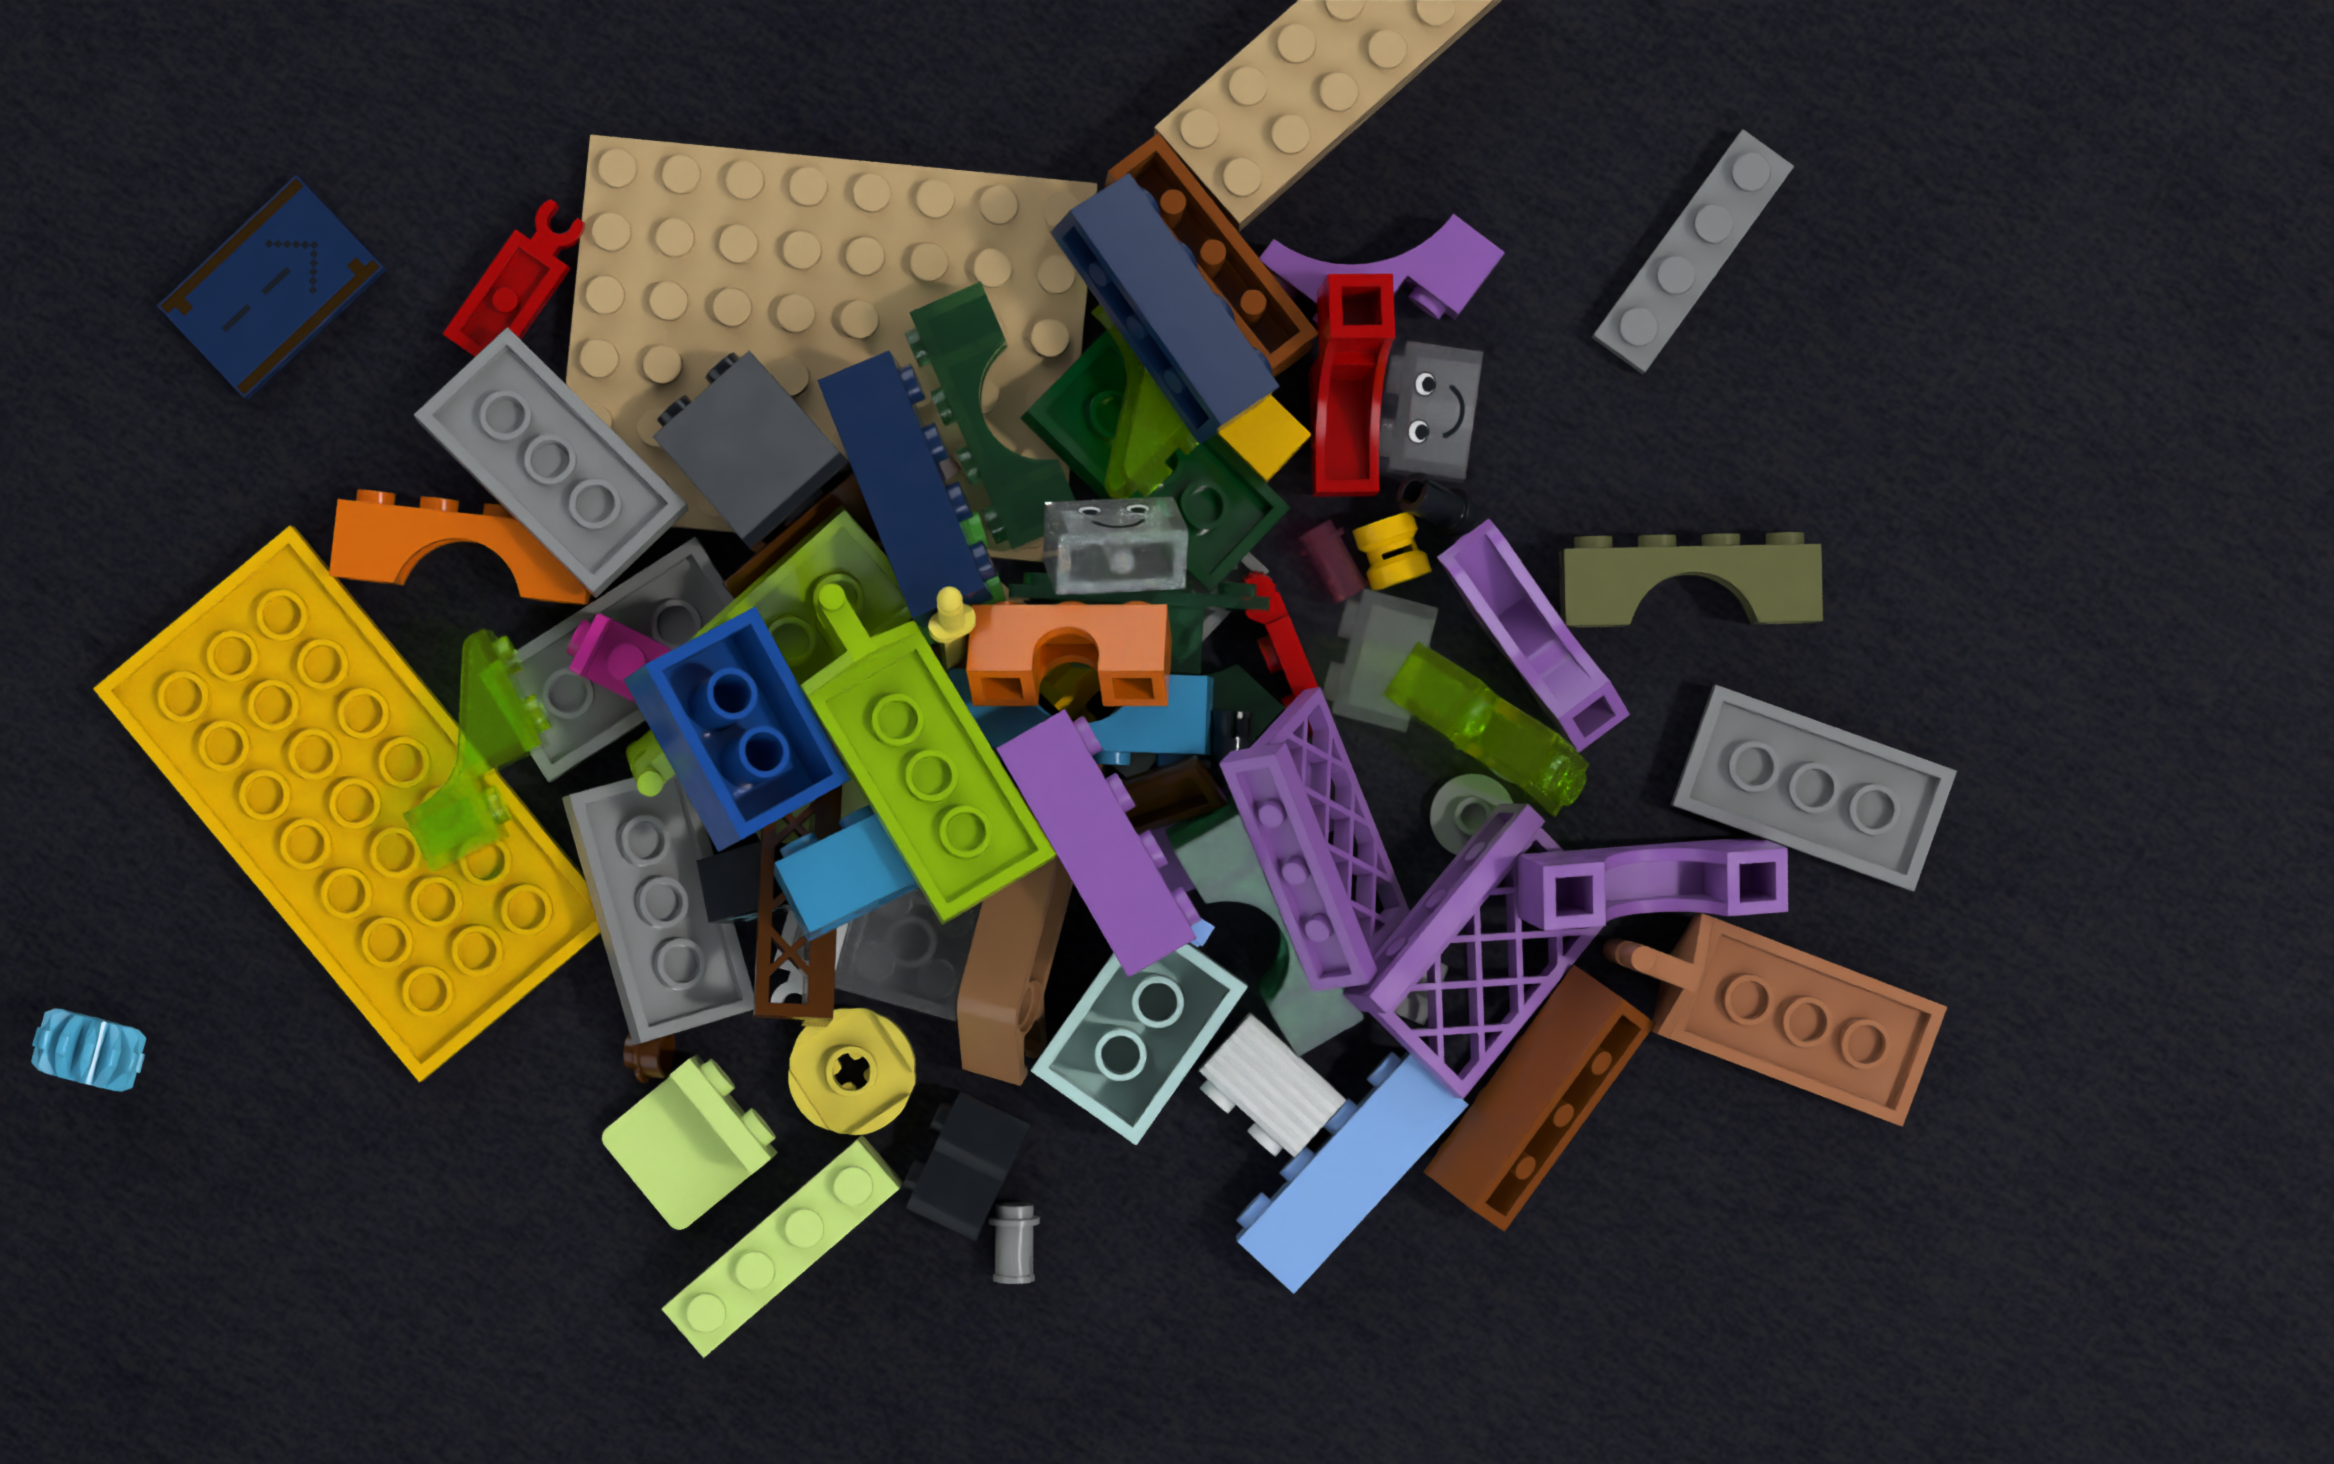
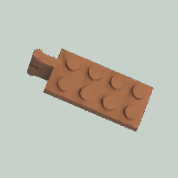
M1695 912L1671 955L1617 937L1610 938L1603 946V954L1608 961L1660 980L1653 1022L1656 1024L1651 1029V1032L1903 1127L1947 1006L1699 912Z

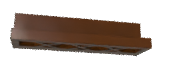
M842 785L811 801L810 806L797 818L791 813L782 817V820L788 826L778 835H776V821L761 829L753 1017L801 1020V1026L827 1027L833 1019L837 928L810 942L803 935L790 947L772 927V912L786 900L783 892L773 900L775 877L773 871L775 847L793 831L799 838L815 833L820 841L841 830L839 821L841 820ZM808 818L809 832L801 825ZM772 941L783 954L770 965ZM803 945L804 961L796 953ZM787 960L803 975L802 1004L769 1002L770 975Z

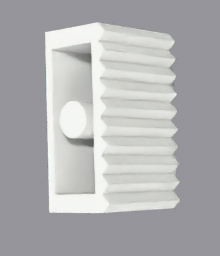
M1251 1012L1246 1015L1199 1067V1072L1207 1078L1200 1089L1225 1112L1229 1113L1235 1105L1255 1121L1247 1131L1275 1157L1283 1148L1293 1157L1297 1156L1346 1101L1342 1094Z

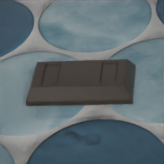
M1196 754L1121 779L1136 806L1125 812L1137 835L1148 829L1152 831L1228 806L1229 803Z

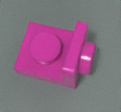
M597 613L592 623L585 619L581 621L570 640L566 654L574 657L569 671L583 676L636 703L623 679L643 665L673 649L607 615Z

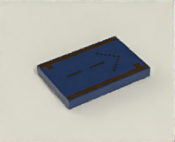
M295 175L157 306L244 399L249 400L387 269L299 176Z

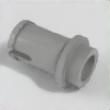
M1001 1202L995 1204V1215L989 1217V1224L995 1226L994 1282L1023 1284L1035 1281V1274L1033 1273V1226L1040 1224V1217L1033 1215L1034 1204Z

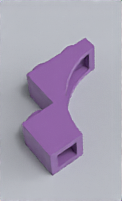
M1453 214L1444 226L1425 242L1402 255L1384 261L1356 265L1318 261L1285 247L1275 239H1273L1259 259L1292 300L1297 296L1315 311H1317V291L1328 274H1393L1394 295L1402 284L1406 283L1414 289L1408 298L1420 309L1437 320L1440 319L1443 313H1446L1455 320L1501 260L1505 252ZM1318 312L1311 319L1317 326Z

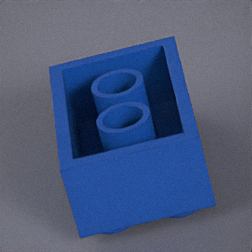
M756 606L652 660L623 679L718 852L851 780Z

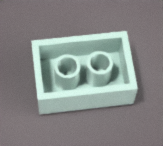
M1190 943L1129 978L1113 952L1035 1062L1031 1072L1137 1145L1243 995L1248 985Z

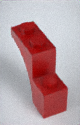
M1328 274L1317 291L1319 356L1308 371L1312 496H1376L1380 491L1379 436L1383 383L1388 355L1395 339L1393 274Z

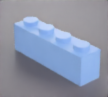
M1391 1051L1366 1078L1374 1086L1357 1105L1348 1098L1323 1126L1330 1135L1318 1148L1312 1152L1305 1146L1280 1171V1174L1287 1180L1270 1199L1261 1192L1236 1219L1244 1227L1236 1235L1237 1242L1293 1294L1469 1105L1464 1099L1454 1098L1408 1051L1401 1058Z

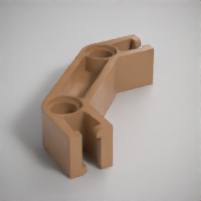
M1097 764L1105 777L1109 770L1108 765ZM1018 787V788H1017L1018 792L1020 793V795H1021V797L1023 798L1024 802H1025L1026 805L1028 806L1029 810L1031 811V813H1032V815L1034 816L1035 820L1037 821L1038 825H1039L1040 828L1042 829L1041 825L1039 824L1038 820L1036 819L1034 813L1032 812L1030 806L1028 805L1026 799L1024 798L1022 792L1020 791V789H1019V787ZM1058 855L1052 861L982 902L957 1000L962 1069L1021 1086L1028 1075V1067L1024 1063V1051L1025 1056L1037 1058L1047 1045L1044 992L1073 887V881Z

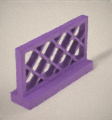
M1321 687L1305 689L1250 748L1231 751L1219 764L1312 992L1368 984L1378 972L1373 956L1410 911ZM1308 720L1313 730L1312 745L1307 742ZM1306 761L1311 763L1310 788L1305 786ZM1331 778L1335 785V802L1330 800ZM1329 817L1334 820L1333 845L1328 843ZM1354 835L1358 843L1357 858L1353 856ZM1352 874L1357 876L1356 902L1351 900ZM1376 890L1384 908L1380 914L1375 912Z
M1499 804L1375 953L1373 960L1378 972L1370 982L1363 985L1349 986L1342 993L1359 1011L1369 1012L1454 1098H1465L1603 928V926L1547 931H1522V921L1518 918L1517 855L1524 854L1531 845L1540 853L1564 851L1541 828L1545 820L1529 804ZM1505 877V887H1497ZM1506 894L1507 932L1481 933L1480 906L1490 895ZM1466 925V934L1457 935ZM1571 936L1563 945V937ZM1548 937L1549 964L1540 975L1523 976L1522 939ZM1507 940L1509 977L1483 979L1481 941ZM1467 942L1468 980L1441 981V954L1450 943ZM1427 972V982L1418 983ZM1524 984H1532L1524 993ZM1509 985L1510 1012L1501 1023L1484 1024L1483 987ZM1468 988L1470 1025L1443 1027L1442 989ZM1427 990L1429 1028L1410 1029L1394 1011L1411 991ZM1485 1032H1492L1485 1041ZM1470 1033L1471 1059L1462 1071L1456 1075L1444 1063L1443 1035ZM1429 1036V1047L1419 1037Z

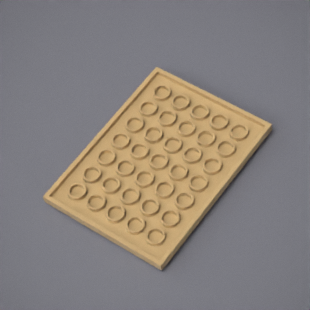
M590 135L582 221L585 223V228L579 243L566 385L687 503L689 510L671 527L737 534L653 438L663 428L657 421L659 416L682 396L686 395L693 401L711 384L705 376L727 355L734 352L741 358L750 350L849 461L817 380L890 350L900 364V367L911 363L926 397V400L916 403L917 409L925 425L935 422L947 451L962 468L947 483L949 485L959 481L972 512L979 511L989 543L987 550L990 557L1061 565L1070 467L1020 417L1082 355L1088 286L1050 232L1071 209L1097 194L1098 185L1097 183ZM881 539L876 542L879 547L884 548Z

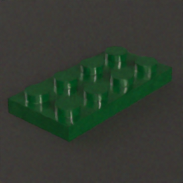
M1110 327L1020 417L1127 525L1137 523L1140 519H1146L1142 524L1130 528L1202 599L1213 591L1291 508L1217 434L1199 445L1134 351ZM1130 504H1144L1149 506L1150 510L1145 513H1131L1126 511L1125 507Z

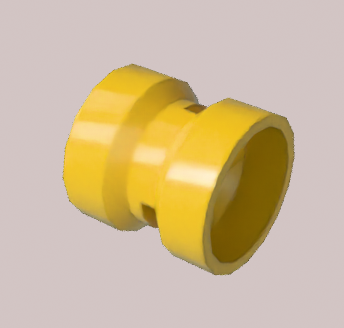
M1401 513L1352 531L1358 550L1366 553L1370 564L1366 575L1372 592L1432 572L1427 554L1417 548L1414 539L1418 528L1413 514ZM1403 549V554L1383 560L1382 555Z

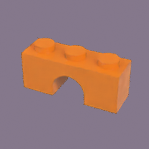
M1001 601L993 605L971 606L976 615V625L969 632L966 673L973 706H1038L1039 688L1044 676L1054 667L1069 662L1089 665L1098 672L1103 706H1168L1172 637L1167 604L1130 601L1122 605H1086L1077 601H1065L1057 605H1021L1012 601Z

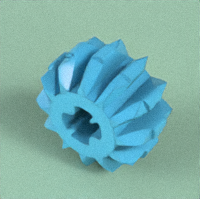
M56 1008L45 1012L41 1027H37L32 1046H35L31 1063L39 1071L46 1074L122 1092L133 1088L136 1074L141 1072L145 1054H142L146 1037L139 1029Z

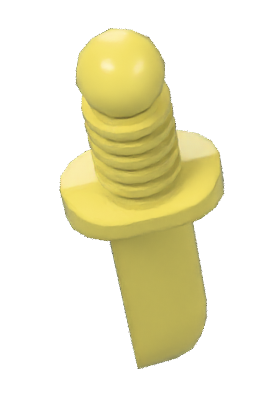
M951 586L944 587L939 591L936 599L938 612L930 618L928 624L931 638L940 642L941 658L946 671L964 660L967 654L966 634L971 632L976 625L974 609L969 605L963 604L961 592Z

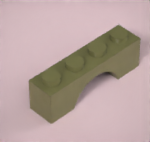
M1802 532L1765 534L1766 545H1740V534L1702 535V546L1677 547L1676 535L1638 536V547L1613 548L1612 536L1574 537V548L1563 549L1559 552L1560 618L1567 628L1625 627L1630 625L1643 597L1659 582L1674 576L1695 575L1711 579L1728 589L1742 605L1751 625L1823 621L1821 544H1804V533Z

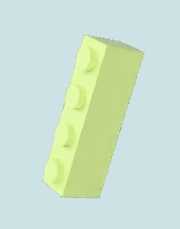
M861 1135L672 1298L662 1310L704 1358L898 1191L904 1182L868 1140Z

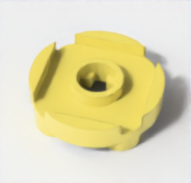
M867 1007L834 1009L833 1019L827 1027L806 1026L799 1034L790 1056L788 1084L797 1107L812 1123L839 1134L864 1135L888 1125L905 1108L916 1084V1058L906 1034L889 1017ZM848 1053L854 1060L864 1057L868 1061L870 1067L863 1073L867 1081L865 1086L857 1089L851 1081L841 1085L836 1080L835 1074L842 1069L841 1063L838 1060L841 1055Z

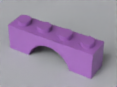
M1761 837L1517 855L1518 918L1544 931L1606 926L1609 920L1617 917L1651 912H1699L1723 916L1788 912V848Z

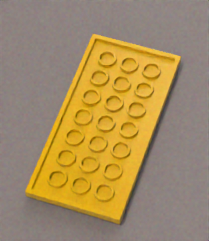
M290 525L93 689L418 1082H422L600 935L601 932L583 873L339 579L329 576L330 568L296 527Z

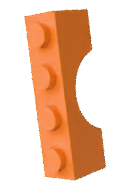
M357 489L356 501L337 500L329 576L403 586L416 564L431 551L451 543L473 542L487 546L506 562L514 575L520 597L529 600L587 606L593 602V595L502 505L484 504L483 515L459 513V501L421 496L419 508L394 505L396 496L394 493Z

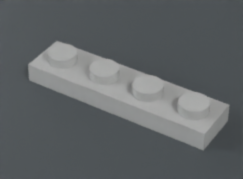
M1742 129L1595 331L1592 338L1638 372L1644 374L1794 168V165Z

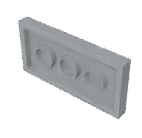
M508 327L414 414L417 422L595 598L689 510L687 503Z
M697 537L684 543L480 674L548 782H553L647 722L636 703L583 676L569 671L574 657L566 654V650L574 632L583 619L592 623L597 613H601L671 649H675L685 644L734 600L733 596L722 585L725 581Z
M1713 685L1671 806L1903 889L1915 891L1957 771L1727 688Z
M676 774L663 785L660 793L651 797L640 793L634 777L563 797V804L633 1045L753 1010L754 992L734 924L708 923L696 860L713 856L714 853L707 830Z

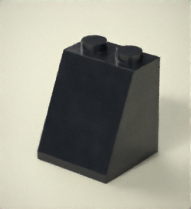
M749 350L741 358L732 352L716 364L705 376L711 385L693 401L684 395L670 405L657 419L663 428L653 438L751 550L758 553L854 471L850 462Z

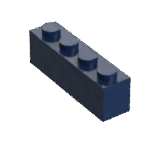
M1130 173L1071 209L1050 232L1199 445L1256 408L1280 387L1272 376V368L1265 355L1259 349L1250 345L1236 325L1234 313L1230 305L1223 297L1214 294L1198 271L1197 261L1192 251L1183 242L1176 240L1160 217V210L1153 196L1144 188L1139 187Z
M888 350L817 380L912 618L921 628L927 627L930 618L938 612L936 599L939 591L948 586L957 588L962 594L963 604L969 606L979 605L994 599L987 580L997 576L995 567L983 540L972 544L963 521L972 518L973 513L959 481L949 485L946 481L939 462L950 457L935 422L926 426L923 424L916 403L926 400V397L912 364L900 367L898 361Z

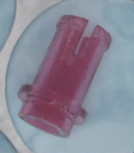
M1328 519L1297 537L1303 547L1298 552L1301 557L1308 555L1335 605L1353 596L1370 584L1363 577L1340 537L1345 533L1343 527L1336 529L1331 519Z

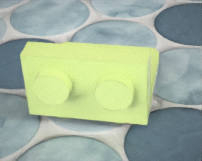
M698 1055L689 1058L670 1074V1077L607 1127L602 1135L605 1147L668 1224L677 1230L685 1229L777 1154V1151L770 1144L776 1136L767 1123L752 1108L745 1113L729 1094L735 1089V1086L726 1073L713 1059H709L704 1063Z

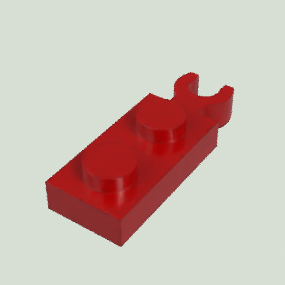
M551 199L543 203L535 217L537 231L531 240L516 229L445 329L443 335L475 357L507 327L521 340L571 269L556 257L562 249L571 248L580 242V237L585 229V223L577 218L567 232L562 234L554 233L550 222L560 206Z

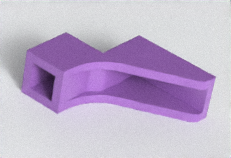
M1487 519L1473 531L1459 538L1454 545L1437 557L1480 628L1518 671L1539 707L1578 753L1630 715L1611 681L1569 631L1510 544L1490 519Z

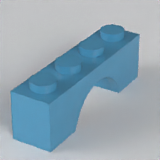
M949 668L951 682L1000 761H1002V758L996 748L1052 717L1039 704L1038 706H973L966 669ZM1170 675L1168 706H1122L1112 715L1102 720L1088 723L1103 749L1092 756L1096 764L1130 765L1131 753H1156V766H1162L1195 754L1211 755V711H1213L1214 678L1209 676Z

